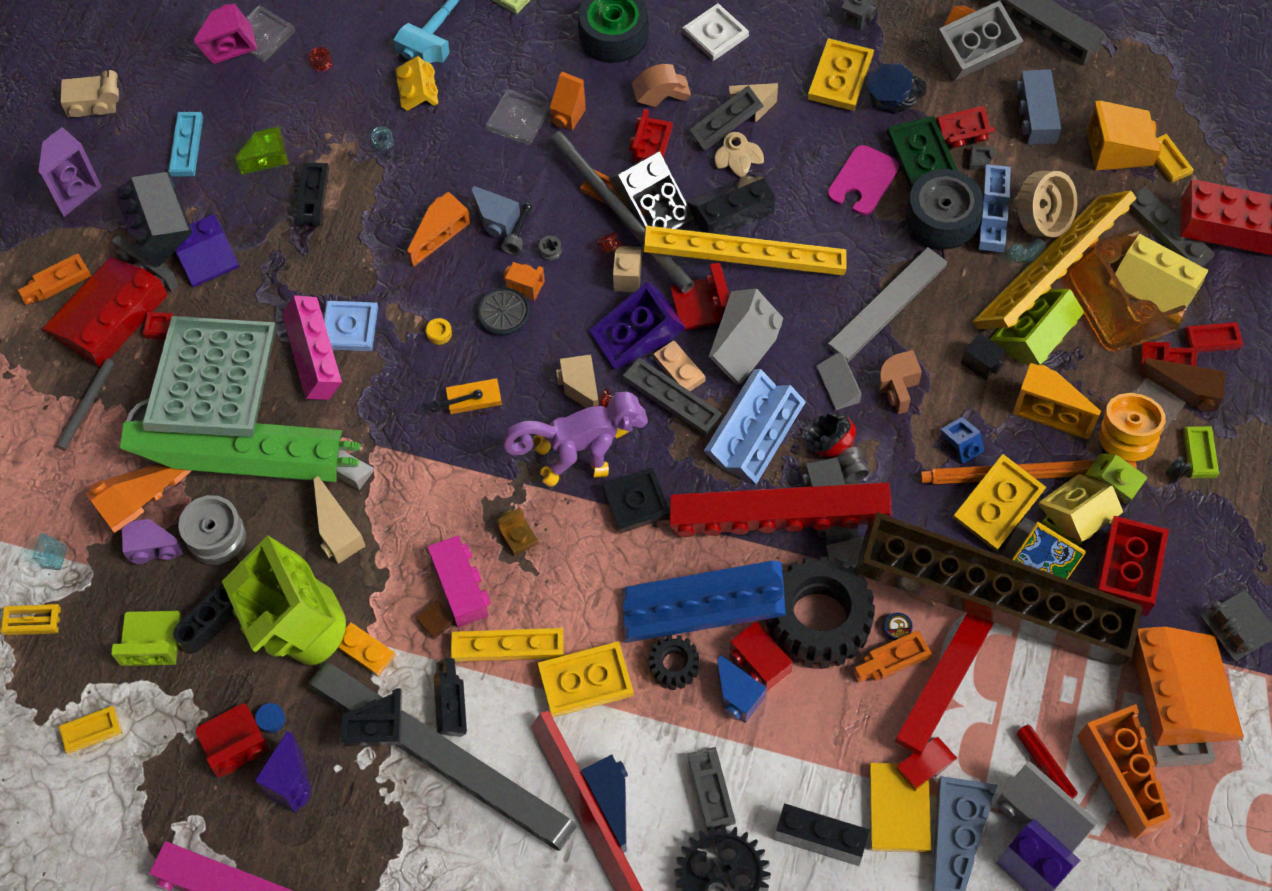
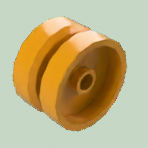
M1136 393L1119 394L1112 398L1106 407L1104 419L1099 429V441L1109 454H1116L1123 460L1133 462L1145 460L1153 455L1158 446L1160 435L1166 423L1165 413L1157 402L1147 396Z

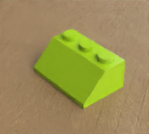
M1050 289L1047 293L1039 296L1034 301L1035 305L1028 311L1023 312L1018 317L1019 321L1014 326L1007 329L999 328L990 340L1005 349V353L1022 364L1033 363L1041 365L1047 360L1052 350L1062 342L1063 337L1076 325L1077 320L1084 313L1070 289Z

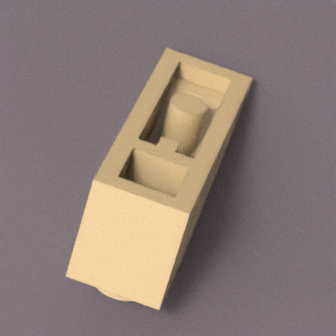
M318 476L314 478L319 534L323 541L320 547L328 558L333 556L339 564L364 548L365 543L360 532Z

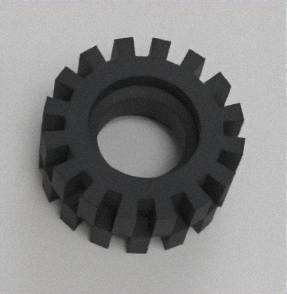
M667 635V640H664L663 637L658 639V644L654 643L652 651L649 652L651 677L654 676V681L657 684L661 682L662 687L665 689L667 685L671 686V690H676V686H680L683 689L687 682L690 685L693 682V678L697 677L699 669L697 647L694 644L691 645L688 638L685 641L682 640L681 635H677L676 639H672V635ZM677 653L681 655L685 660L683 668L679 671H669L663 665V660L668 654Z

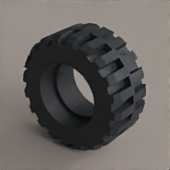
M819 556L818 561H813L812 557L803 558V563L800 565L796 561L790 564L788 572L782 570L786 616L766 619L767 627L770 628L769 635L774 642H778L777 645L784 653H790L789 658L791 661L797 663L798 660H802L805 662V667L812 668L813 664H820L821 669L829 668L832 662L836 666L845 664L846 657L853 659L858 654L859 648L865 646L871 632L875 615L872 590L867 589L868 582L864 576L858 578L857 574L854 573L855 568L852 566L844 567V561L835 559V562L827 561L828 557ZM812 594L827 595L842 605L846 612V620L841 626L833 630H812L797 619L794 614V606L805 596Z

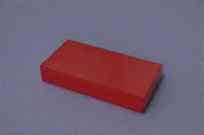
M1237 322L1186 326L1184 330L1188 348H1197V353L1241 349L1243 346Z

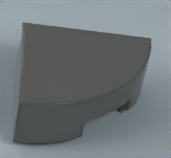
M971 145L969 170L982 169L986 164H989L994 157L996 147Z

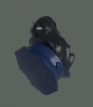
M902 63L882 64L868 76L866 89L875 107L898 113V110H907L917 103V99L922 98L926 94V83L918 76H913V73Z

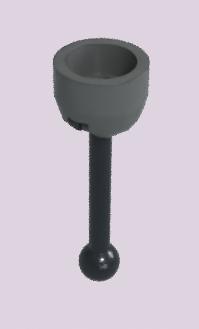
M530 203L523 205L524 211L515 233L507 235L501 245L502 250L509 255H519L522 250L523 240L519 234L528 212L532 210Z

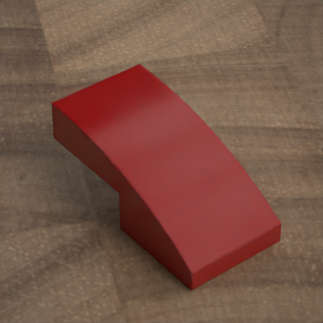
M1143 342L1142 365L1145 359L1149 358L1197 366V348H1170V342Z
M936 737L927 743L921 756L913 753L897 765L896 770L916 791L933 776L936 777L955 762L957 757L939 737Z

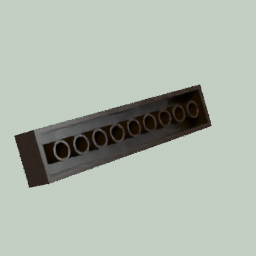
M876 512L868 523L854 571L858 575L1118 667L1132 658L1143 606L879 512Z

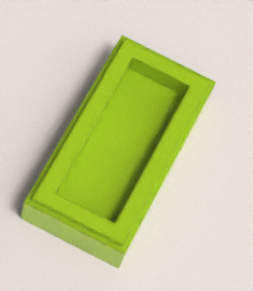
M1212 426L1185 427L1183 435L1187 462L1192 464L1189 469L1190 478H1217L1219 469Z

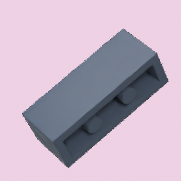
M1051 69L1022 71L1020 80L1016 81L1015 85L1016 95H1020L1019 115H1023L1024 119L1022 121V134L1026 135L1028 145L1055 144L1058 142L1061 124Z

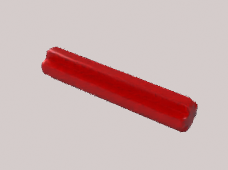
M1027 724L1017 731V736L1039 768L1050 780L1074 799L1078 794L1077 790L1031 725Z

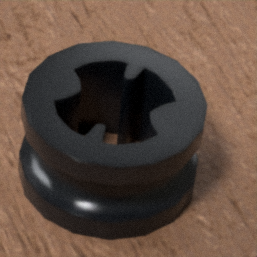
M1182 456L1177 458L1165 473L1167 476H1173V481L1176 483L1192 466L1190 462L1185 463Z

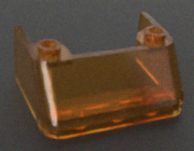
M1138 227L1100 240L1080 260L1068 268L1065 276L1068 287L1083 309L1104 348L1113 352L1124 350L1178 330L1187 310L1186 306L1182 305L1161 313L1157 305L1152 301L1140 300L1132 303L1111 268L1110 263L1126 255L1140 232Z

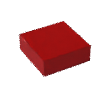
M147 312L143 331L145 339H166L173 313Z

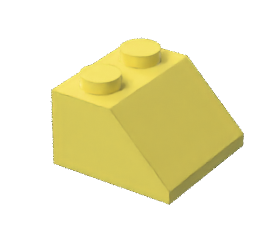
M1081 474L1076 475L1038 502L1040 508L1066 536L1081 542L1091 538L1103 526L1110 524L1113 516H1119L1123 513L1112 485Z

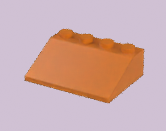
M1165 626L1139 628L1133 649V657L1156 746L1242 740L1244 735L1215 636Z

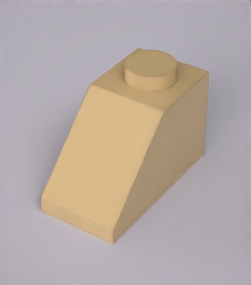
M617 246L613 271L614 291L635 292L640 288L642 247Z
M591 355L560 359L561 369H557L556 373L558 385L563 384L565 395L585 408L599 406Z

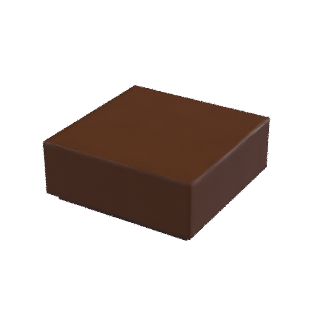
M438 600L416 616L418 623L433 639H436L455 623V619Z

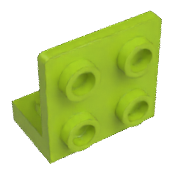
M126 612L121 644H113L111 655L120 666L176 665L178 643L174 639L173 631L181 620L180 612Z

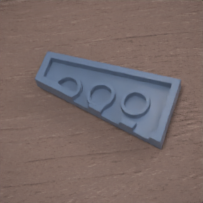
M944 776L939 777L932 891H966L975 861V854L980 845L983 835L982 831L985 821L988 819L992 798L998 785Z

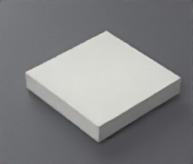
M718 3L682 27V33L712 61L749 37V31Z

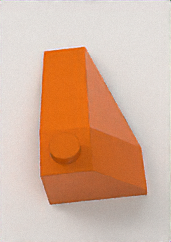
M159 463L108 478L105 481L100 480L94 483L89 488L90 491L85 495L102 519L115 533L144 512L142 506L148 501L160 499L163 496V488L167 485L173 486L191 471L177 470Z

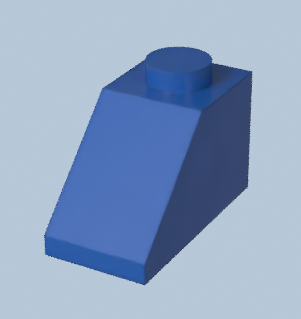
M720 656L717 659V673L722 705L725 708L724 711L735 720L741 719L746 723L765 699L767 688L723 656Z

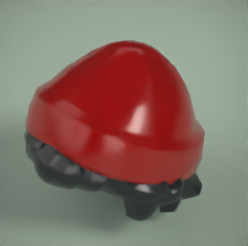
M828 413L827 416L821 415L818 422L813 423L806 436V442L811 447L813 453L815 452L821 457L836 458L847 448L853 447L856 426L849 418L840 413Z

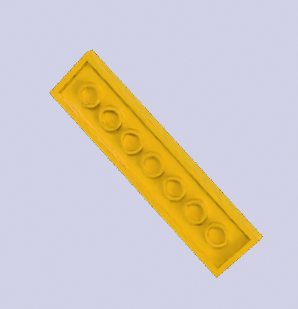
M1124 191L1098 196L1073 221L1070 228L1064 234L1056 237L972 321L977 329H1007L1014 326L1019 321L1018 317L1023 312L1031 309L1035 305L1034 301L1039 296L1047 293L1051 289L1050 285L1056 279L1064 276L1067 273L1066 269L1072 263L1080 260L1083 256L1082 253L1088 247L1097 243L1098 237L1104 231L1109 230L1114 225V221L1130 209L1129 205L1136 199L1133 192Z

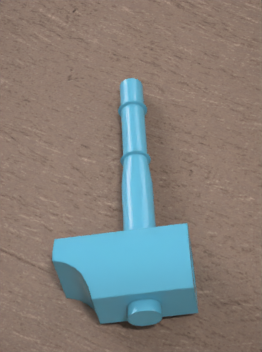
M447 0L422 29L410 23L405 24L394 38L395 52L402 54L408 60L419 56L425 62L443 63L449 54V44L447 40L433 33L443 23L445 18L450 15L451 10L460 0Z

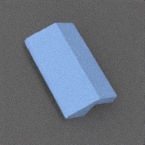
M754 369L704 452L721 469L752 484H757L806 401L791 385L776 386L761 369Z

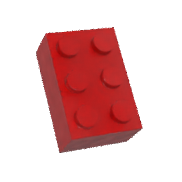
M1113 516L1105 537L1095 589L1143 606L1141 615L1148 616L1156 602L1169 529Z

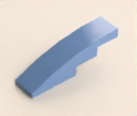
M985 165L983 183L984 208L980 221L979 250L1004 252L1008 204L1010 199V167Z

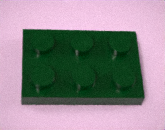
M934 116L888 127L887 135L910 189L919 177L930 171L938 169L958 171Z

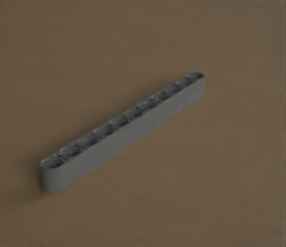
M326 661L308 683V686L315 693L345 713L353 709H360L374 699L378 701L383 698ZM402 710L400 745H396L397 747L553 849L561 851L577 827L570 818Z

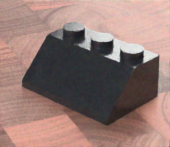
M749 174L690 199L686 203L703 233L724 235L773 214L775 195L763 177Z

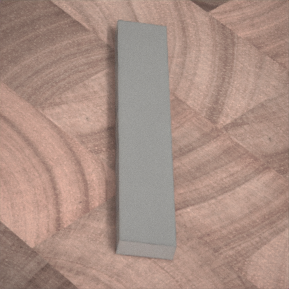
M927 247L828 343V349L835 354L843 352L848 363L947 266V261Z

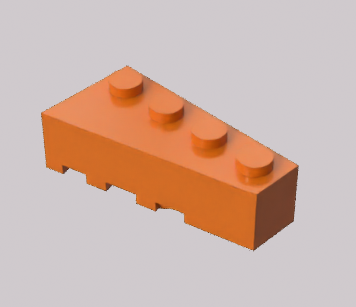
M1137 704L1087 723L1077 735L1134 840L1159 830L1171 818L1161 783L1157 781L1154 772L1155 763L1153 757L1149 755L1145 742L1147 737L1144 727L1140 726Z

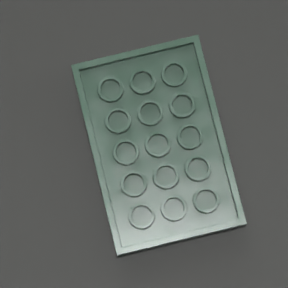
M172 316L143 420L144 431L253 437L276 332L275 322Z

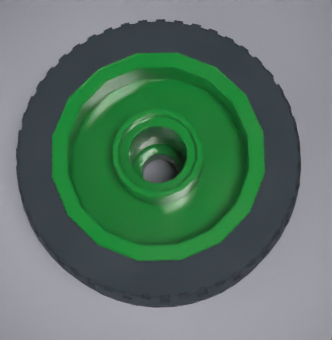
M584 0L578 13V32L585 51L591 57L607 63L625 62L637 56L645 48L649 35V15L644 1Z

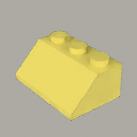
M1139 234L1127 251L1109 286L1177 323L1202 286L1209 270Z

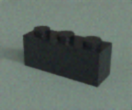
M784 803L774 840L859 866L870 829Z

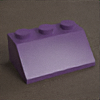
M63 127L42 142L38 172L60 214L65 217L102 186L82 144Z

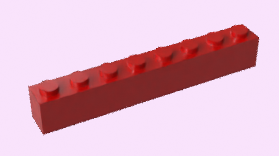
M889 482L673 494L671 495L670 526L674 534L681 537H692L694 534L701 533L717 536L721 532L746 534L748 531H760L762 533H772L778 529H786L792 532L801 531L803 528L827 530L835 526L853 529L858 527V525H868L876 512L892 517L891 489Z

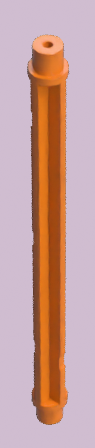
M1095 460L1017 465L1035 479L1075 477L1078 474L1084 476ZM1125 460L1134 468H1137L1136 461ZM993 465L934 468L931 471H921L920 480L921 483H932V485L981 482Z

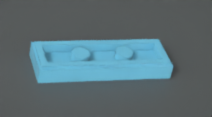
M177 112L169 165V174L171 176H195L203 123L202 112Z

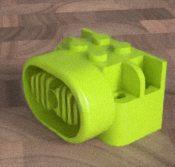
M267 535L222 581L234 608L233 614L239 619L241 624L240 630L247 637L253 651L257 652L264 646L266 652L271 656L278 657L281 655L283 657L287 654L305 665H316L328 659L339 647L346 629V618L334 592L329 586L315 578L308 563L300 555Z

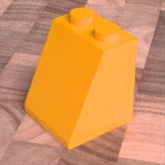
M1095 101L1086 130L1095 171L1154 166L1157 156L1161 154V143L1156 140V123L1151 120L1150 112L1105 101Z

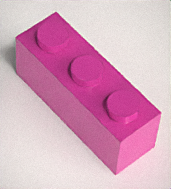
M459 535L428 546L430 557L457 627L459 628L488 617L487 606L491 605L486 590L480 591L478 582L482 580L477 567L471 568L468 559L472 558V554L468 544H462Z

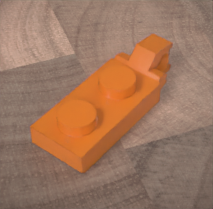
M75 254L33 275V279L28 282L29 285L19 289L18 292L24 303L28 305L38 300L47 299L91 277V274L80 255Z
M917 630L870 651L869 655L863 658L864 664L855 667L853 674L858 683L871 677L875 681L883 680L931 658L932 653L921 633Z

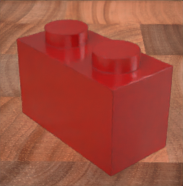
M757 621L730 641L729 655L737 666L740 667L742 665L749 672V676L767 688L766 692L792 672L793 662Z

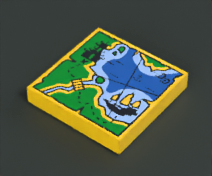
M1037 521L1012 560L1068 579L1086 551Z

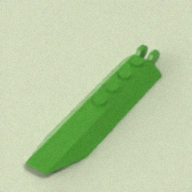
M142 420L123 423L120 449L177 470L312 481L319 476L321 481L337 482L338 466H359V460L355 458H339V451H359L361 444L358 442L340 441L342 430L256 423L254 436L244 437L144 431Z

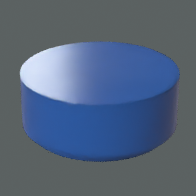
M274 703L261 706L255 716L258 727L265 733L279 731L284 726L286 719L282 708Z

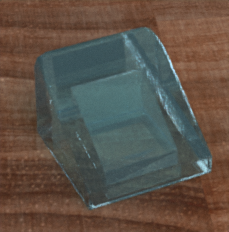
M40 533L33 558L42 569L61 570L67 546L45 533Z

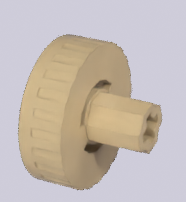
M1038 171L1028 176L1014 199V208L1017 210L1023 228L1029 234L1039 237H1058L1070 228L1077 211V193L1074 183L1068 175L1061 171Z

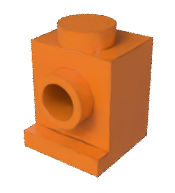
M515 262L506 268L503 276L506 288L517 290L525 298L535 301L545 282L543 267L538 266L537 270L527 264L521 265Z

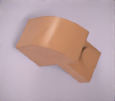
M671 64L652 66L644 70L632 82L637 102L656 107L666 96L686 101L691 96L686 77L676 74Z
M913 350L893 355L885 361L881 369L878 383L879 395L887 393L891 406H895L897 414L908 412L911 399L906 388L919 385L922 371Z

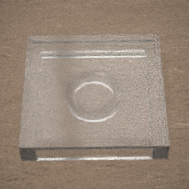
M260 5L246 17L252 25L257 50L249 53L264 62L296 32L293 25Z
M507 89L488 120L486 129L531 145L550 112V104Z

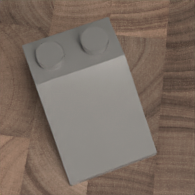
M758 289L731 291L709 357L736 385H741L776 341L783 317Z

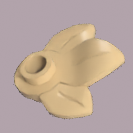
M740 132L727 134L724 138L723 146L715 154L717 169L729 166L739 178L746 176L751 163L757 165L764 163V156L759 146L748 142L747 138ZM737 140L739 141L740 145L734 146L732 144V141Z

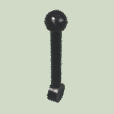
M476 389L472 394L440 403L432 401L429 404V408L432 412H438L441 407L473 398L479 400L483 397V392Z

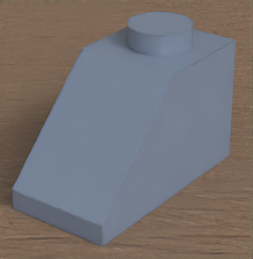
M474 186L472 188L474 205L485 231L494 237L500 236L505 238L511 234L520 218L519 202Z

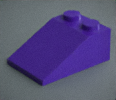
M647 281L589 331L613 368L617 369L667 344L686 327L662 292Z

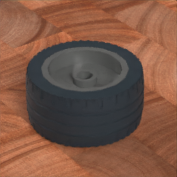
M938 169L925 173L913 184L907 200L906 222L911 234L922 244L935 249H951L964 245V243L971 240L980 225L984 208L982 191L971 177L960 171Z

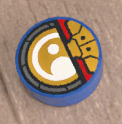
M899 612L889 615L884 624V632L892 641L910 634L913 629L911 619L906 614Z

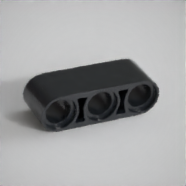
M223 583L215 588L174 628V639L185 653L193 654L200 651L236 617L233 614L234 608L231 601L224 602L228 594ZM215 614L212 620L204 621L208 615ZM188 634H194L192 639L184 641Z

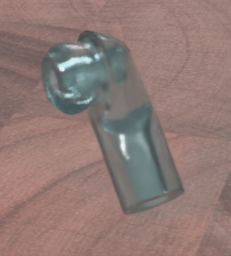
M1039 238L1028 248H1023L1021 244H1013L1009 248L1010 258L1016 262H1031L1044 250L1046 244Z

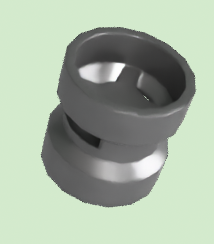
M859 447L847 448L836 456L840 467L843 469L842 474L846 483L859 482L870 474L867 464L862 461L863 454Z

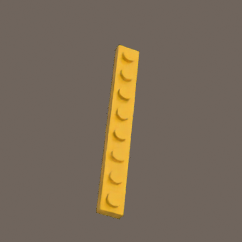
M646 226L644 252L835 275H845L846 249Z

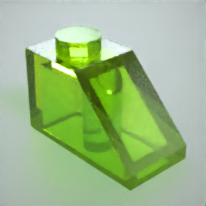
M280 127L267 128L257 131L252 135L235 157L241 175L289 164Z

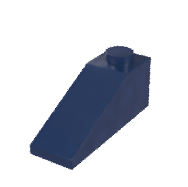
M611 754L582 769L581 772L624 853L627 851L625 777L628 776V773L621 760L616 762Z

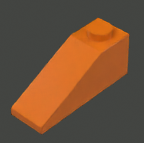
M447 192L442 197L436 198L429 206L407 250L410 264L413 267L470 224L468 209L451 193Z

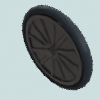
M498 288L488 292L480 299L476 315L479 324L488 332L496 335H508L517 332L527 323L530 315V306L524 295L517 290Z

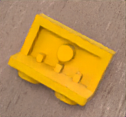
M417 56L395 69L402 108L408 111L424 101H428L433 106L438 104V89L434 80L435 71L429 62H425Z

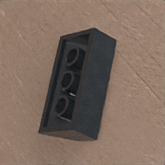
M163 172L131 177L125 184L119 187L115 194L135 253L160 267L193 233L169 173Z

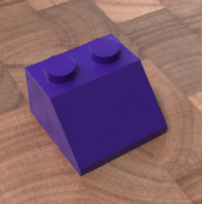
M214 214L191 223L190 227L193 233L175 250L193 288L239 268L233 251Z
M287 731L255 781L268 799L296 813L299 807H304L311 795V786L303 751L293 734Z
M1034 819L1024 827L997 861V864L1027 891H1055L1081 860Z

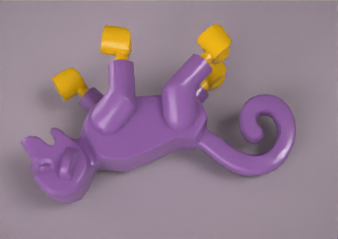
M616 392L609 401L607 408L604 406L589 407L567 417H558L550 425L538 421L517 423L505 432L503 445L506 452L511 455H523L529 452L533 447V443L537 446L535 451L545 455L549 452L552 445L554 451L559 453L560 458L551 465V468L545 466L540 471V474L545 477L542 482L552 487L557 484L559 475L576 462L577 451L586 449L591 451V468L594 469V478L607 477L609 468L608 463L604 461V455L611 446L613 439L632 432V426L644 427L648 423L645 409L639 404L638 398L630 392ZM530 434H538V435H535V436L533 437V440H532V437H531ZM520 436L521 442L515 443L514 440Z

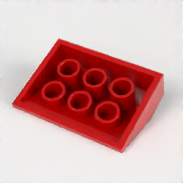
M110 257L42 329L71 350L101 368L105 359H110L146 320L147 312H153L168 295L161 280L141 267Z

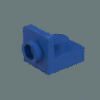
M963 417L940 429L942 437L957 449L959 460L962 463L984 452L981 432Z

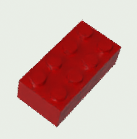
M1192 179L1181 197V237L1272 255V195Z

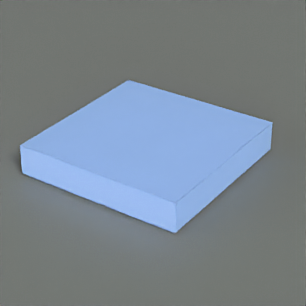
M326 301L324 323L332 350L372 351L378 312L377 303Z

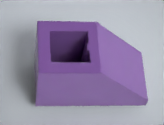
M150 519L131 521L122 527L123 553L130 563L144 564L149 560H170L176 556L184 555V549L178 539Z

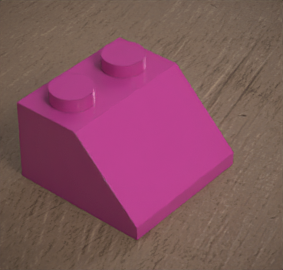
M234 3L223 5L219 9L211 11L194 38L195 44L213 64L257 50L252 25Z

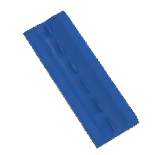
M766 561L627 586L622 590L624 642L629 643L786 616L782 563L780 561Z

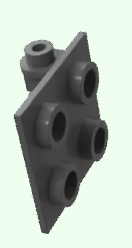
M1246 590L1223 603H1215L1210 607L1211 610L1200 616L1234 662L1272 640V623Z

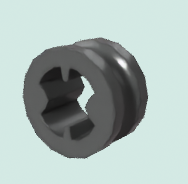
M551 235L543 237L539 242L540 256L546 261L557 260L562 254L559 238ZM551 245L554 250L550 251L547 246Z

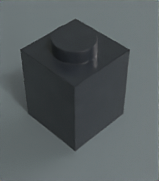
M979 333L964 350L961 364L987 380L992 373L997 375L1004 366L1005 361H1003L1005 349Z

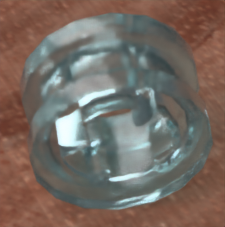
M378 127L371 133V140L376 149L384 151L394 145V137L389 128ZM381 136H383L384 138L386 136L387 140L382 141L381 139V141L379 142L378 138Z

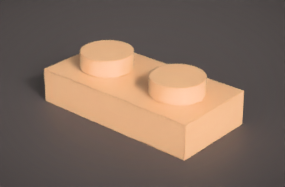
M672 341L653 354L654 360L664 372L687 390L692 391L705 382V375L675 341Z

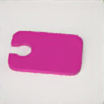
M865 145L858 146L830 186L828 191L829 199L841 206L846 193L850 191L860 194L861 200L855 203L852 211L863 216L871 214L898 173L899 162Z

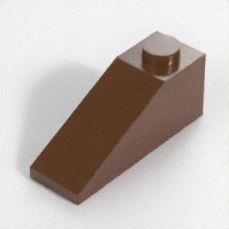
M1149 358L1145 359L1141 367L1140 376L1190 407L1199 408L1202 411H1217L1224 399L1226 371Z

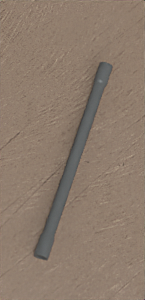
M561 131L556 132L550 139L552 144L572 163L644 246L645 228L576 151L568 138ZM650 253L683 293L688 292L694 286L692 279L669 255Z

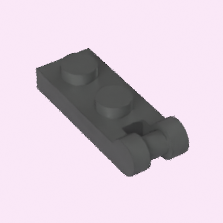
M716 747L707 748V752L699 754L696 751L687 753L707 831H710V826H713L714 829H719L722 825H725V827L735 825L736 820ZM710 763L711 769L701 771L700 765Z

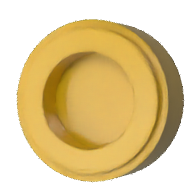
M442 318L431 320L426 326L427 339L435 345L447 343L452 336L450 323Z

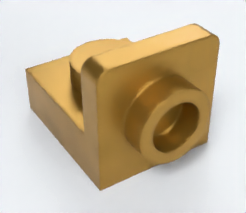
M521 508L515 511L509 510L497 520L499 532L514 557L538 544V540L526 522Z

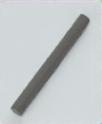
M105 359L56 445L57 448L66 451L115 365L112 360Z

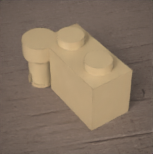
M109 70V77H107V71L102 72V78L101 76L63 79L61 83V105L67 117L115 113L116 102L119 100V89L117 88L118 74Z

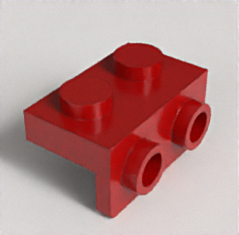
M985 106L936 118L947 146L951 145L952 149L965 146V141L974 140L975 143L986 141L989 139V135L995 132L994 127L989 126Z
M644 109L642 117H637L636 136H632L630 139L629 151H632L633 162H638L657 152H660L664 159L673 129V122L649 118V110Z

